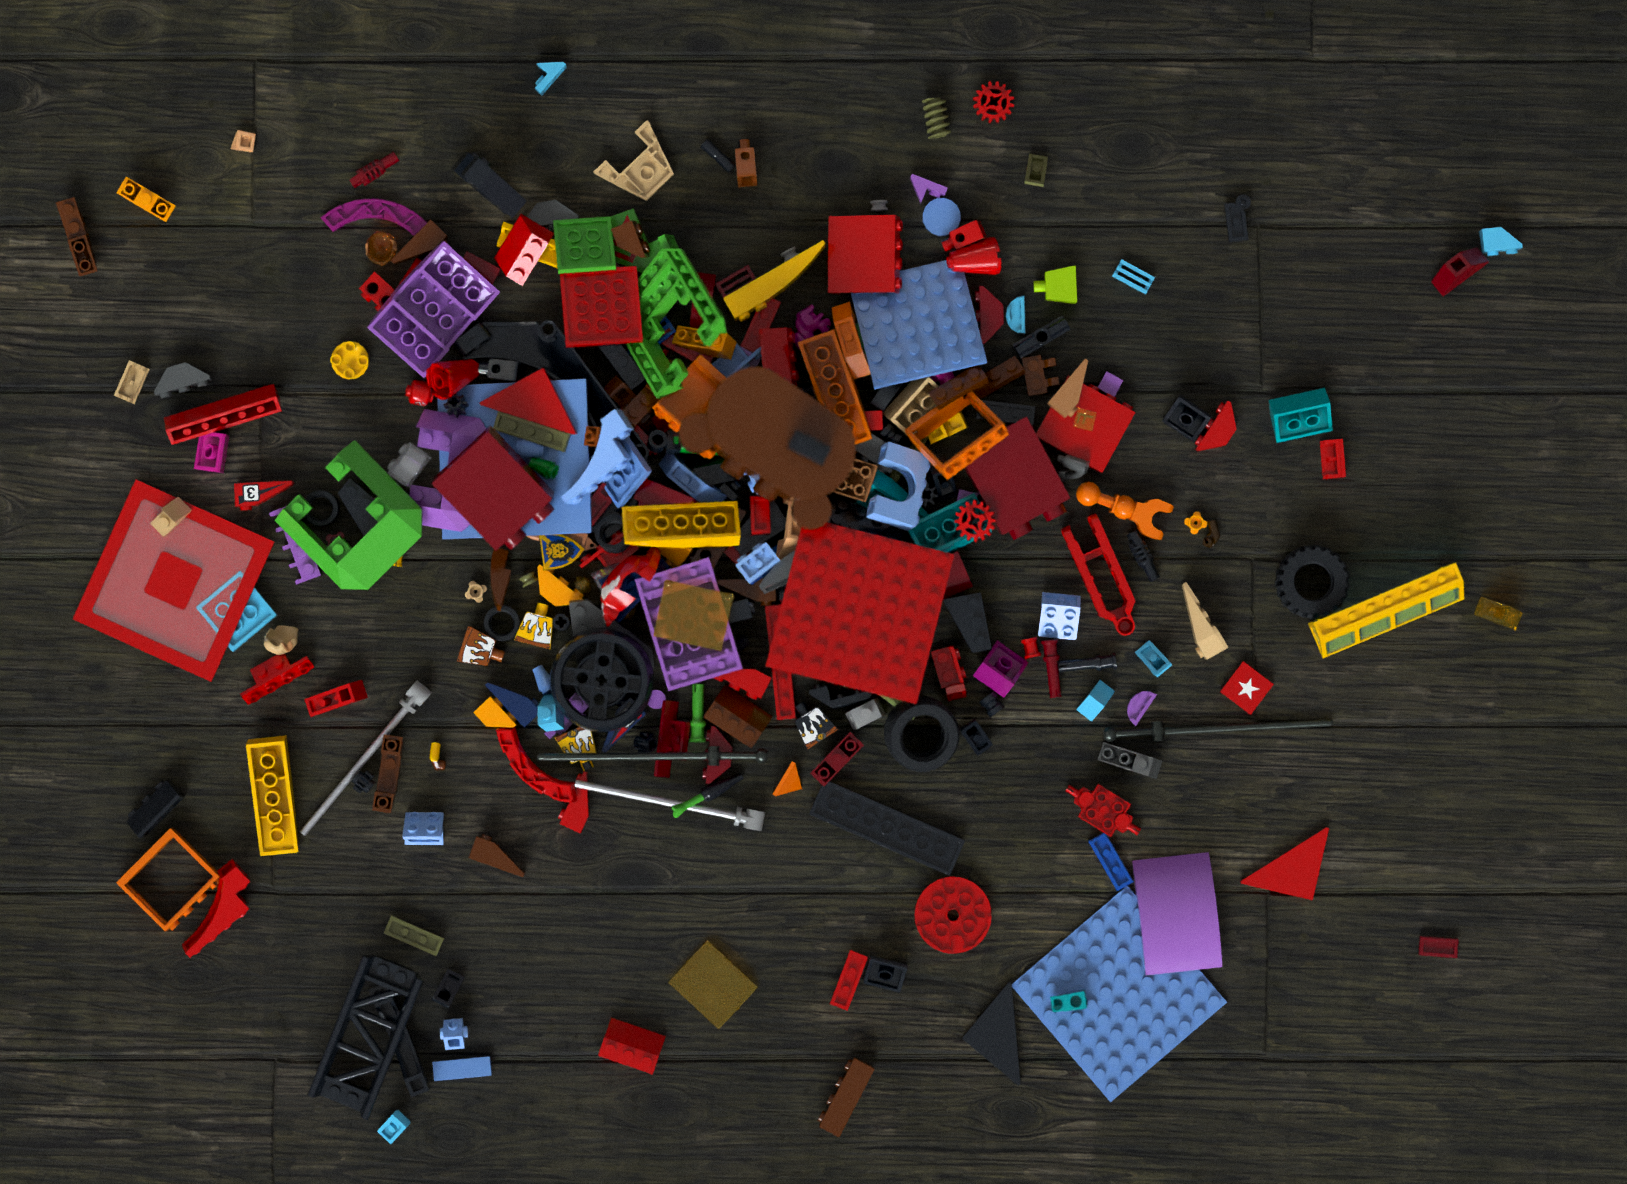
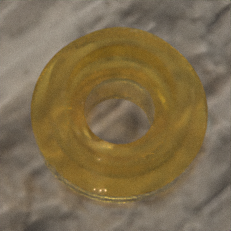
M578 576L574 582L576 588L582 594L590 592L591 582L585 576L583 578Z

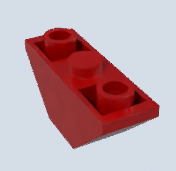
M1226 401L1225 404L1221 402L1215 411L1218 415L1214 420L1212 418L1205 426L1208 429L1205 435L1200 434L1194 443L1197 445L1196 451L1199 452L1227 445L1237 429L1230 401Z

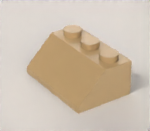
M930 377L913 380L882 414L907 436L905 429L936 407L928 392L939 386Z

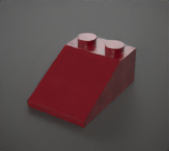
M648 479L644 480L634 496V499L639 502V506L700 503L692 497Z

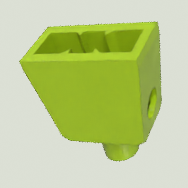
M1076 266L1045 272L1043 281H1033L1034 292H1045V300L1076 304Z

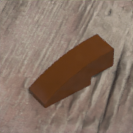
M500 548L496 551L493 549L490 570L491 591L497 611L502 609L511 578V570L505 569L509 551Z

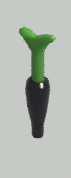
M738 773L730 778L709 784L702 788L700 794L683 803L673 805V816L677 818L686 809L701 801L709 802L717 798L734 784L743 780L742 774Z

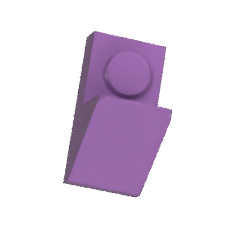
M911 175L910 180L920 204L926 190L930 191V195L937 198L945 196L947 187L917 175Z

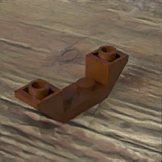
M383 735L382 758L372 811L392 813L400 772L403 737Z

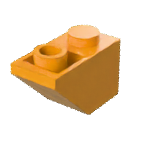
M489 697L473 712L487 727L517 726L515 722L517 719L510 712L506 713L502 707L504 705L497 698Z

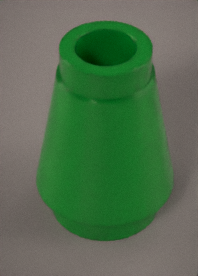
M533 457L529 462V466L547 480L554 479L558 474L559 466L554 461Z

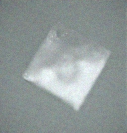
M411 442L409 444L405 443L399 450L401 455L397 460L393 459L387 467L389 469L387 473L408 488L411 487L432 458Z

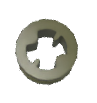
M534 571L519 579L523 582V588L538 580V578L534 577Z

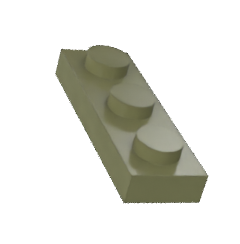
M391 915L384 931L386 935L435 956L438 955L445 939Z

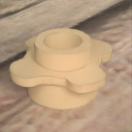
M471 581L469 582L468 591L465 592V597L480 603L483 601L482 596L487 591V587Z

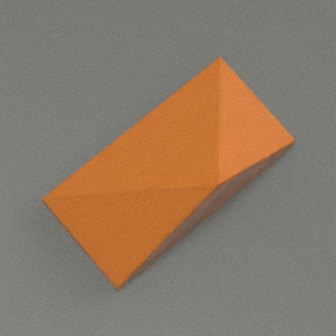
M791 762L773 795L779 796L802 789L795 762Z

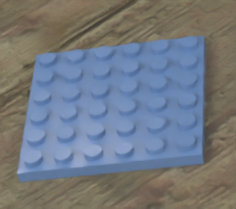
M946 260L900 271L902 288L898 294L894 292L851 293L874 389L987 363L965 273L953 272L951 268L947 267Z

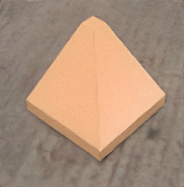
M237 130L231 149L253 152L256 133Z

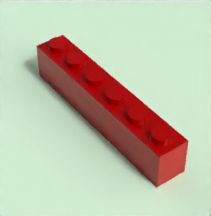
M271 384L164 417L165 430L171 445L281 412L280 398L275 385Z

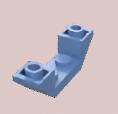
M666 454L659 463L667 477L700 503L724 502L728 497L715 485L706 483L684 464L685 461L678 455Z

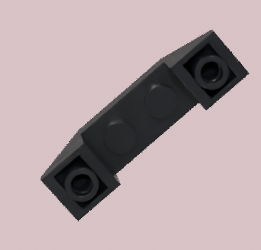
M825 683L814 685V689L809 690L810 695L834 709L872 700L876 695L856 690L853 691L854 695L840 694L835 696L836 699L834 700L831 686H825Z

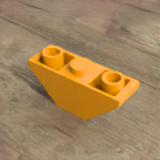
M125 177L116 192L165 222L168 221L176 207L128 177Z
M539 564L537 567L540 594L556 607L568 606L569 601L582 600L584 595L576 588L571 590L568 587L569 582L563 577H555L553 575L554 570H543V566Z

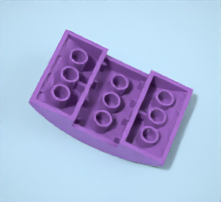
M442 241L396 288L373 317L367 328L418 374L425 378L427 368L444 357L454 341L473 320L475 321L500 291L445 241Z
M1209 852L1133 860L1132 865L1142 936L1145 975L1222 967L1219 921Z

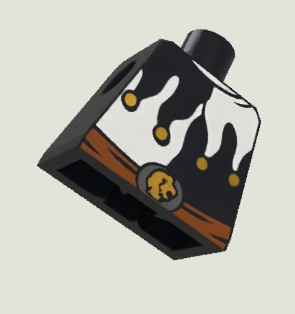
M805 701L795 707L801 716L795 720V723L807 749L838 730L818 707L810 710Z

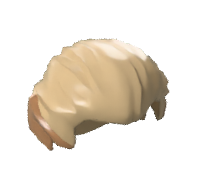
M279 625L274 630L270 628L266 636H264L265 648L277 655L290 652L297 644L298 628Z

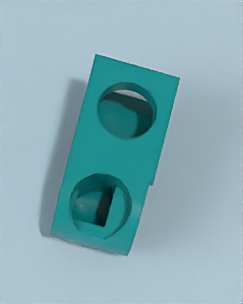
M1085 990L1050 996L1052 1012H1066L1086 1009L1088 1007Z

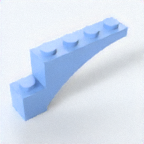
M614 409L600 420L602 427L595 453L580 479L570 490L561 496L565 503L573 505L579 503L583 499L582 496L595 491L599 483L608 481L612 478V474L615 471H620L628 465L627 462L631 460V457L619 440L622 441L629 437L630 432L634 428L622 410Z

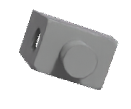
M878 697L845 714L853 730H856L884 716L886 713Z

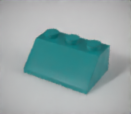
M1325 388L1269 400L1270 416L1277 443L1333 431L1331 406Z

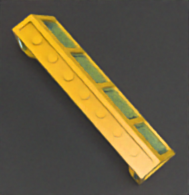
M1448 564L1437 569V571L1325 618L1309 622L1308 625L1322 658H1326L1464 600L1463 579L1457 564Z

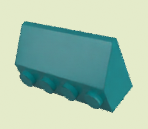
M975 493L920 519L917 526L908 531L912 544L951 553L973 542L974 537L968 541L966 534L962 537L960 536L962 530H956L959 523H954V520L959 519L955 514L956 512H962L959 507L961 505L966 507L967 501L972 505L973 500L977 499V503L980 504ZM975 508L977 512L985 513L983 510ZM967 512L964 514L963 522L968 518ZM974 517L971 521L973 524H977L980 519ZM988 519L983 524L984 530L988 525ZM967 528L968 531L975 533L974 529Z

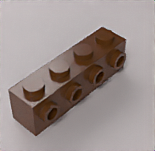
M856 1057L853 1060L849 1059L844 1067L846 1073L844 1077H839L835 1085L838 1088L836 1093L830 1094L826 1102L829 1106L826 1112L822 1110L817 1120L820 1122V1128L837 1137H840L875 1070V1067Z

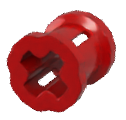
M1037 637L1021 640L1025 649V659L1041 656L1036 642L1038 640Z

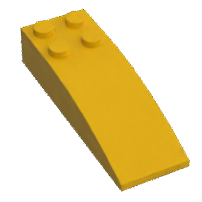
M822 240L724 297V303L734 320L742 322L750 317L752 311L756 310L759 312L766 308V303L785 291L809 268L825 248V242Z
M738 501L622 507L624 544L671 548L739 546Z
M287 735L248 739L246 750L260 856L299 852Z

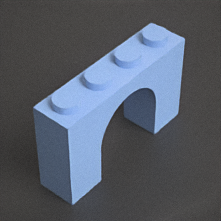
M888 441L880 448L877 464L900 472L908 483V495L905 501L902 502L879 495L874 496L869 500L866 517L909 531L916 527L919 522L918 511L923 503V498L921 497L927 484L925 477L930 469V462L921 452Z

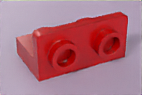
M952 645L931 652L941 689L949 687L953 683L964 682L963 678H966L964 668L959 667L958 660L961 657L958 648L954 649Z

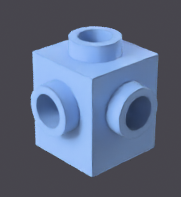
M463 1018L443 1020V1028H440V1038L444 1039L445 1050L464 1049L465 1038L468 1037V1027L464 1026Z

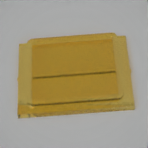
M708 940L668 982L717 1029H720L758 988Z

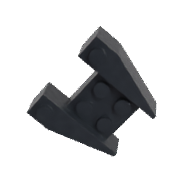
M465 152L451 169L503 214L513 218L527 201L490 168L491 163L484 157L480 158L474 152L471 154Z

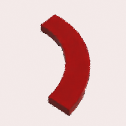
M516 728L496 729L503 753H506L511 762V767L526 784L540 794L544 793L554 800L571 803L577 801L574 782L555 779L540 770L522 748Z

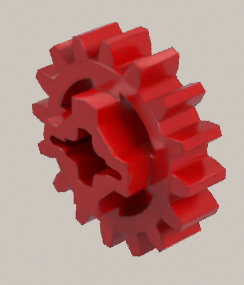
M990 81L988 82V87L983 84L981 85L982 91L976 90L978 97H973V101L977 102V104H974L973 108L979 109L976 115L982 114V121L989 118V123L992 122V119L999 123V118L1006 120L1005 114L1011 115L1012 112L1009 108H1014V104L1010 103V101L1014 100V97H1009L1011 90L1006 91L1005 84L999 87V82L997 81L995 86H992ZM991 90H997L1001 93L995 94L992 93ZM984 95L986 103L981 106V98ZM991 98L993 100H998L996 107L994 104L991 106L989 105ZM1006 99V108L1003 110L1001 103ZM994 111L997 115H991L986 112Z
M976 499L973 500L972 505L967 501L966 507L962 505L959 507L962 512H956L955 515L959 519L954 520V523H959L956 530H962L961 537L966 534L968 541L974 537V542H977L979 537L985 540V534L988 536L992 535L990 529L994 530L996 528L992 523L996 522L997 519L992 518L995 511H989L991 505L985 507L984 501L978 504ZM975 508L981 509L985 513H979L976 511ZM967 512L968 518L963 522L964 514ZM974 517L980 519L977 524H973L971 521ZM988 519V525L984 530L983 524ZM967 528L974 529L975 533L968 531Z

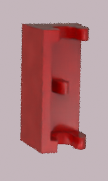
M1343 439L1320 441L1323 479L1346 477Z

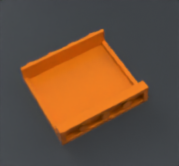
M701 354L687 368L689 374L682 382L684 388L660 398L652 407L655 410L654 413L659 418H664L669 423V427L675 432H678L681 423L686 417L697 413L705 414L711 396L726 379ZM711 447L708 451L699 454L704 458L711 459L716 452Z

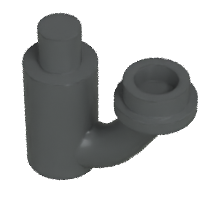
M1069 454L1066 456L1059 455L1057 462L1062 463L1063 467L1068 469H1061L1058 476L1063 483L1069 479L1079 478L1087 473L1090 462Z

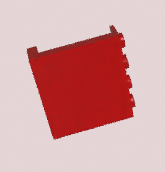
M828 216V293L833 295H839L840 293H900L902 288V278L900 277L902 258H900V250L903 247L900 231L903 229V222L899 216Z
M1083 384L1079 402L1076 405L1078 410L1073 416L1063 418L1050 407L1036 435L1039 440L1066 455L1069 454L1089 461L1091 469L1103 473L1136 412L1132 411L1133 407L1123 402L1121 405L1116 402V397L1108 393L1106 395L1101 394L1098 387L1089 384V386ZM1079 413L1093 416V418L1086 417L1084 424H1082L1084 416L1080 415L1079 422L1076 423Z

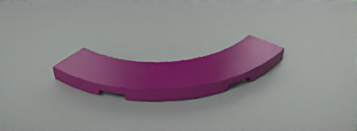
M376 198L359 199L339 205L320 217L333 232L350 222L366 218L391 221L406 229L413 236L427 224L421 216L411 209L396 202Z

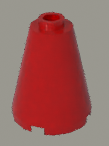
M988 237L950 252L949 257H946L947 267L951 268L953 272L999 274L1001 271V258H998L997 252H1000L996 238Z
M473 359L432 363L426 370L427 384L429 388L432 387L435 391L433 393L435 397L440 400H446L479 376V364Z

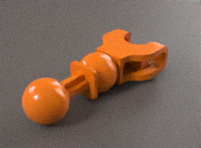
M1093 482L1082 483L1076 491L1077 500L1082 505L1092 506L1098 503L1110 508L1109 513H1114L1119 519L1133 521L1141 535L1155 540H1162L1164 534L1153 526V515L1156 512L1171 513L1174 508L1173 505L1160 499H1151L1140 503L1135 502L1127 495L1120 496L1115 494L1112 497L1101 493L1099 487Z

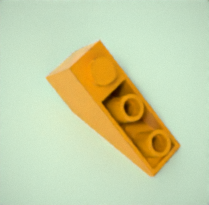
M677 326L673 344L709 356L732 359L737 342L730 335L721 333L711 346H705L697 333V328Z

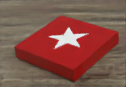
M1242 661L1220 692L1251 715L1274 684Z

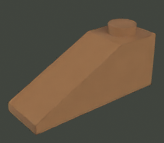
M1086 358L1047 403L1063 418L1067 416L1072 417L1078 410L1076 405L1079 402L1088 364Z

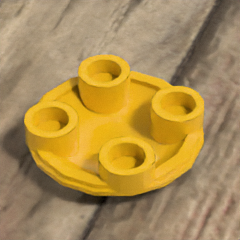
M347 341L335 348L330 361L332 368L340 377L355 379L363 375L367 370L369 357L362 345L357 342Z

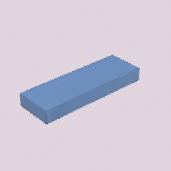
M490 1056L432 1062L434 1081L492 1076Z

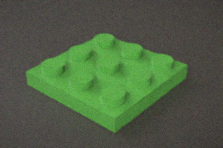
M611 216L553 220L558 274L616 270Z

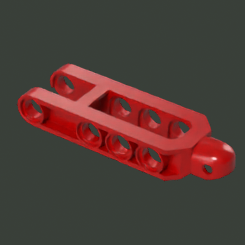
M1097 514L1088 516L1087 520L1099 548L1088 553H1082L1078 542L1073 536L1070 525L1061 528L1062 535L1099 617L1112 621L1120 635H1130L1135 629V623L1131 616L1135 598ZM1102 554L1124 601L1122 607L1113 611L1106 609L1102 595L1099 593L1094 577L1091 575L1086 561Z

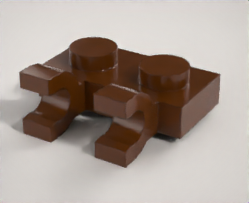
M1041 355L1022 358L1029 396L1047 393V387L1060 385L1058 377L1045 379L1043 368L1056 366L1055 358L1041 360Z

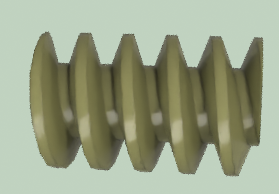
M940 98L922 100V103L928 104L923 107L924 111H928L924 118L930 119L925 122L926 126L931 127L927 129V133L933 134L928 139L945 137L951 133V130L945 129L950 123L944 122L949 115H944L943 112L948 109L941 106L946 103V100Z

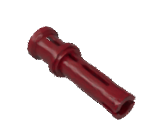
M1058 639L1041 641L1044 648L1043 660L1046 662L1049 698L1062 697L1057 662L1060 658V655L1057 654L1056 645Z

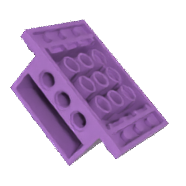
M709 558L656 573L650 583L643 577L635 580L668 691L743 669Z

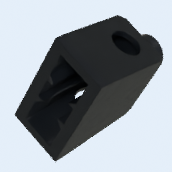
M489 359V363H479L478 372L487 374V378L492 380L518 382L525 376L526 365L516 361Z

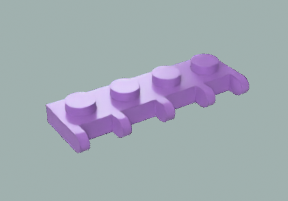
M283 508L270 512V517L279 515ZM281 527L275 529L276 533L283 531ZM284 531L288 545L282 547L283 551L291 549L295 560L294 563L289 564V567L297 566L301 575V579L295 581L296 585L321 576L318 565Z

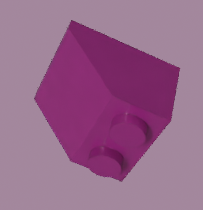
M997 640L973 676L1004 698L1029 662Z

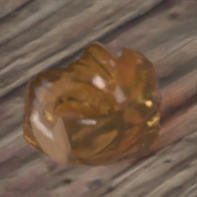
M384 231L373 233L366 240V255L373 263L385 266L395 256L397 251V243L393 235Z

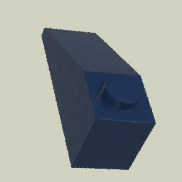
M488 682L485 684L523 727H526L538 716L539 702L535 698L531 700L529 697Z

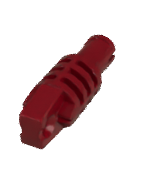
M393 151L382 159H375L357 170V175L349 181L354 188L361 184L366 186L385 174L387 168L400 160Z

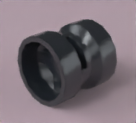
M889 422L878 437L881 440L897 444L904 436V433L900 430L897 431L894 425Z
M994 691L979 701L980 705L986 708V713L989 717H992L1005 707L1002 702L996 700L997 695Z

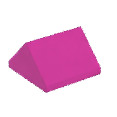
M210 433L200 436L194 469L224 473L229 435Z

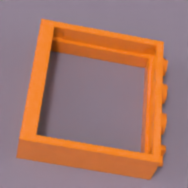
M972 391L967 393L964 398L962 396L940 410L937 407L933 408L905 429L909 441L947 480L1009 435L1004 423ZM971 404L993 428L942 464L921 440Z
M172 827L116 883L164 931L169 929L173 931L180 924L178 920L183 915L187 917L194 910L192 906L196 902L201 903L207 897L205 893L210 888L213 890L218 886L219 873ZM175 838L212 877L167 922L129 882Z

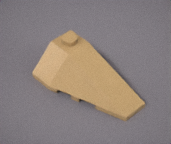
M1187 582L1181 585L1195 644L1197 645L1195 650L1200 658L1204 657L1207 660L1227 649L1228 646L1216 626L1210 624L1208 614L1203 608L1201 609L1199 600Z

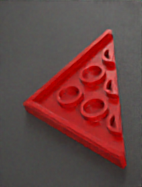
M545 368L534 372L480 402V405L566 433L578 434Z
M1325 827L1272 862L1261 867L1248 877L1242 879L1240 884L1313 900L1329 828Z

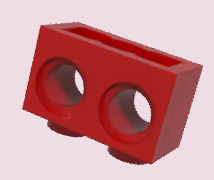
M375 271L359 288L362 291L360 295L366 301L370 302L372 300L377 304L374 307L377 311L382 307L383 299L390 297L395 291ZM371 284L378 285V291L374 294L369 293V286Z

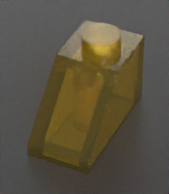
M1483 597L1480 598L1474 613L1478 617L1515 631L1523 614L1511 606Z

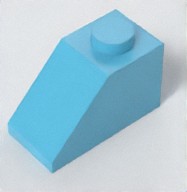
M552 693L544 695L538 705V725L546 732L564 729V715L556 706Z

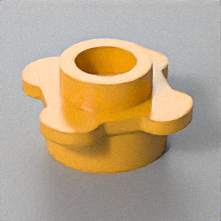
M1197 511L1193 513V516L1184 520V524L1189 526L1192 534H1197L1201 528H1206L1207 522L1203 520L1201 513Z

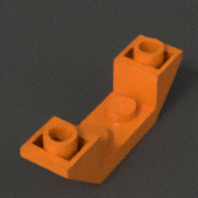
M847 302L832 307L836 332L853 380L871 375L867 357L864 354L854 322L856 319L851 303Z

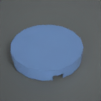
M936 198L930 201L923 212V223L926 229L936 236L949 235L950 231L957 229L961 220L958 206L952 200L946 198Z

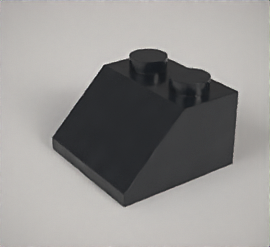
M690 453L694 473L706 483L719 485L735 481L734 477L720 468L725 460L721 456L714 455L711 459H708L700 454Z

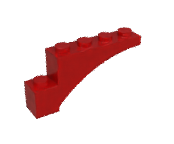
M233 859L218 870L219 883L213 904L201 925L182 944L184 952L189 958L198 954L206 944L214 941L217 935L223 930L230 928L234 921L243 917L249 910L246 901L238 891L245 889L250 880Z

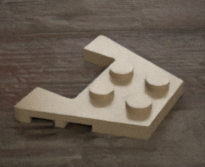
M648 121L644 122L635 131V134L648 147L624 171L618 173L605 160L593 172L595 175L645 201L653 196L674 175Z

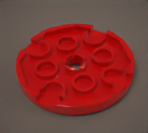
M954 876L938 879L929 884L917 900L915 907L917 930L929 946L940 952L954 954L969 951L985 938L990 928L992 916L989 900L983 890L968 879ZM950 910H957L959 914L958 918L954 921L950 920L947 916Z

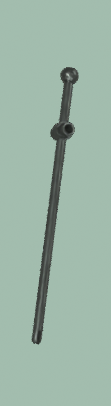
M1317 719L1163 727V722L1157 721L1151 722L1152 728L1115 730L1113 727H1106L1104 729V739L1111 742L1118 737L1152 736V742L1164 741V735L1327 727L1333 725V720Z
M708 746V752L541 753L537 755V759L540 761L708 760V766H719V760L756 759L759 763H765L768 761V751L765 748H759L756 752H719V746Z

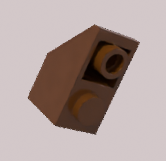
M629 221L611 229L617 247L641 258L650 257L648 253L650 248L647 241L643 240V229L640 223Z

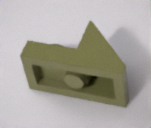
M1029 154L1024 184L1044 187L1048 157Z

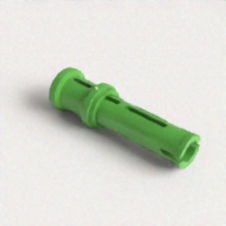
M692 684V721H690L691 738L689 742H706L704 738V727L706 726L704 721V684Z

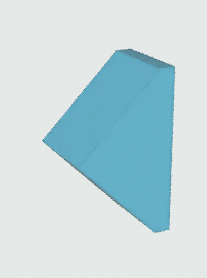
M1099 680L1076 710L1092 722L1105 707L1115 691Z

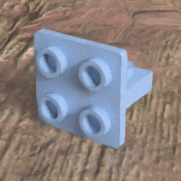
M406 812L403 828L405 845H443L444 813Z

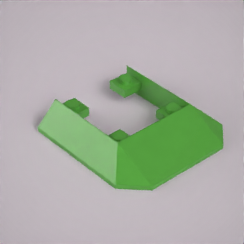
M661 249L638 278L643 342L626 344L657 399L684 388L682 382L689 374L681 359H675L670 364L657 342L665 333L660 322L677 300L683 305H686L690 299L694 303L704 320L697 333L705 346H711L721 333L727 334L722 314L683 249Z
M354 440L340 451L325 468L338 481H341L352 470L378 496L366 508L378 523L353 548L341 535L327 547L302 521L313 507L301 494H298L283 508L274 521L341 589L368 590L422 537V508Z

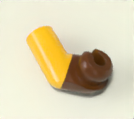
M434 742L431 743L430 761L435 770H445L446 761L439 759L441 744Z

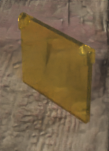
M666 579L653 636L721 651L734 594Z

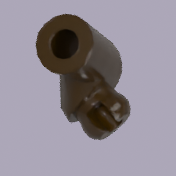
M1216 520L1207 522L1209 533L1203 539L1205 547L1211 548L1215 546L1220 538Z

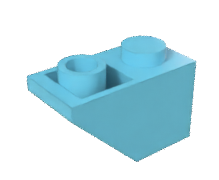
M1502 227L1485 228L1479 231L1481 252L1487 253V256H1496L1502 251H1506V254H1515L1523 248L1522 243Z

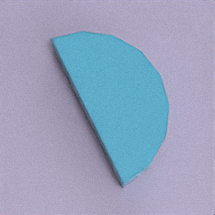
M1024 296L1017 297L1011 301L1005 315L1010 328L1020 334H1025Z

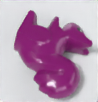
M812 304L796 314L795 326L798 332L795 333V346L800 349L799 341L814 336L813 332L818 329L821 333L827 332L831 326L829 318L821 320L824 315L823 313L815 315Z

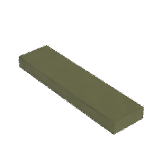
M500 411L497 413L493 426L496 431L562 452H566L571 436L570 433Z

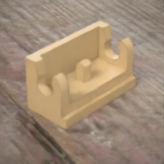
M129 360L114 396L135 404L150 369Z

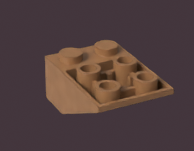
M854 458L848 476L832 493L867 502L878 466Z

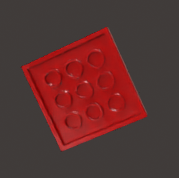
M637 266L616 267V270L560 274L566 348L643 342Z

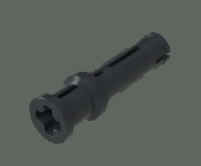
M1112 652L1111 655L1103 656L1096 654L1093 658L1058 661L1059 665H1067L1066 667H1059V673L1095 668L1098 671L1104 668L1117 669L1115 652Z

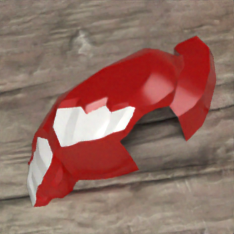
M652 547L647 551L646 555L628 556L607 577L602 585L600 598L603 618L607 627L617 618L620 611L636 599L619 590L624 578L629 573L636 572L650 583L657 570L661 550Z

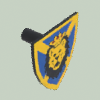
M561 534L539 535L543 570L564 568L578 559L584 551L581 545L567 536Z

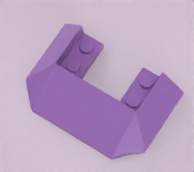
M424 409L416 426L420 428L417 447L449 452V464L486 430V427L480 418L459 415L456 418L454 414L449 416L445 412ZM411 485L409 496L422 508L423 526L459 532L468 528L470 523L437 489Z

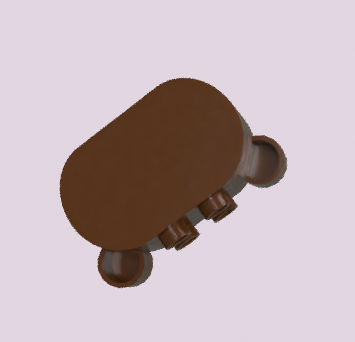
M762 367L744 368L731 374L718 386L711 396L705 414L697 413L686 417L678 430V439L681 446L687 451L694 454L703 453L712 447L719 456L725 459L720 468L738 480L745 473L755 479L757 482L752 489L770 502L777 495L785 500L792 501L791 515L793 521L805 530L820 528L828 522L831 516V504L826 495L843 483L852 468L855 458L854 435L845 420L775 372ZM796 430L831 447L822 466L786 449Z

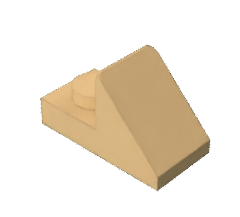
M177 497L164 506L162 512L150 524L163 537H166L192 510L180 497Z

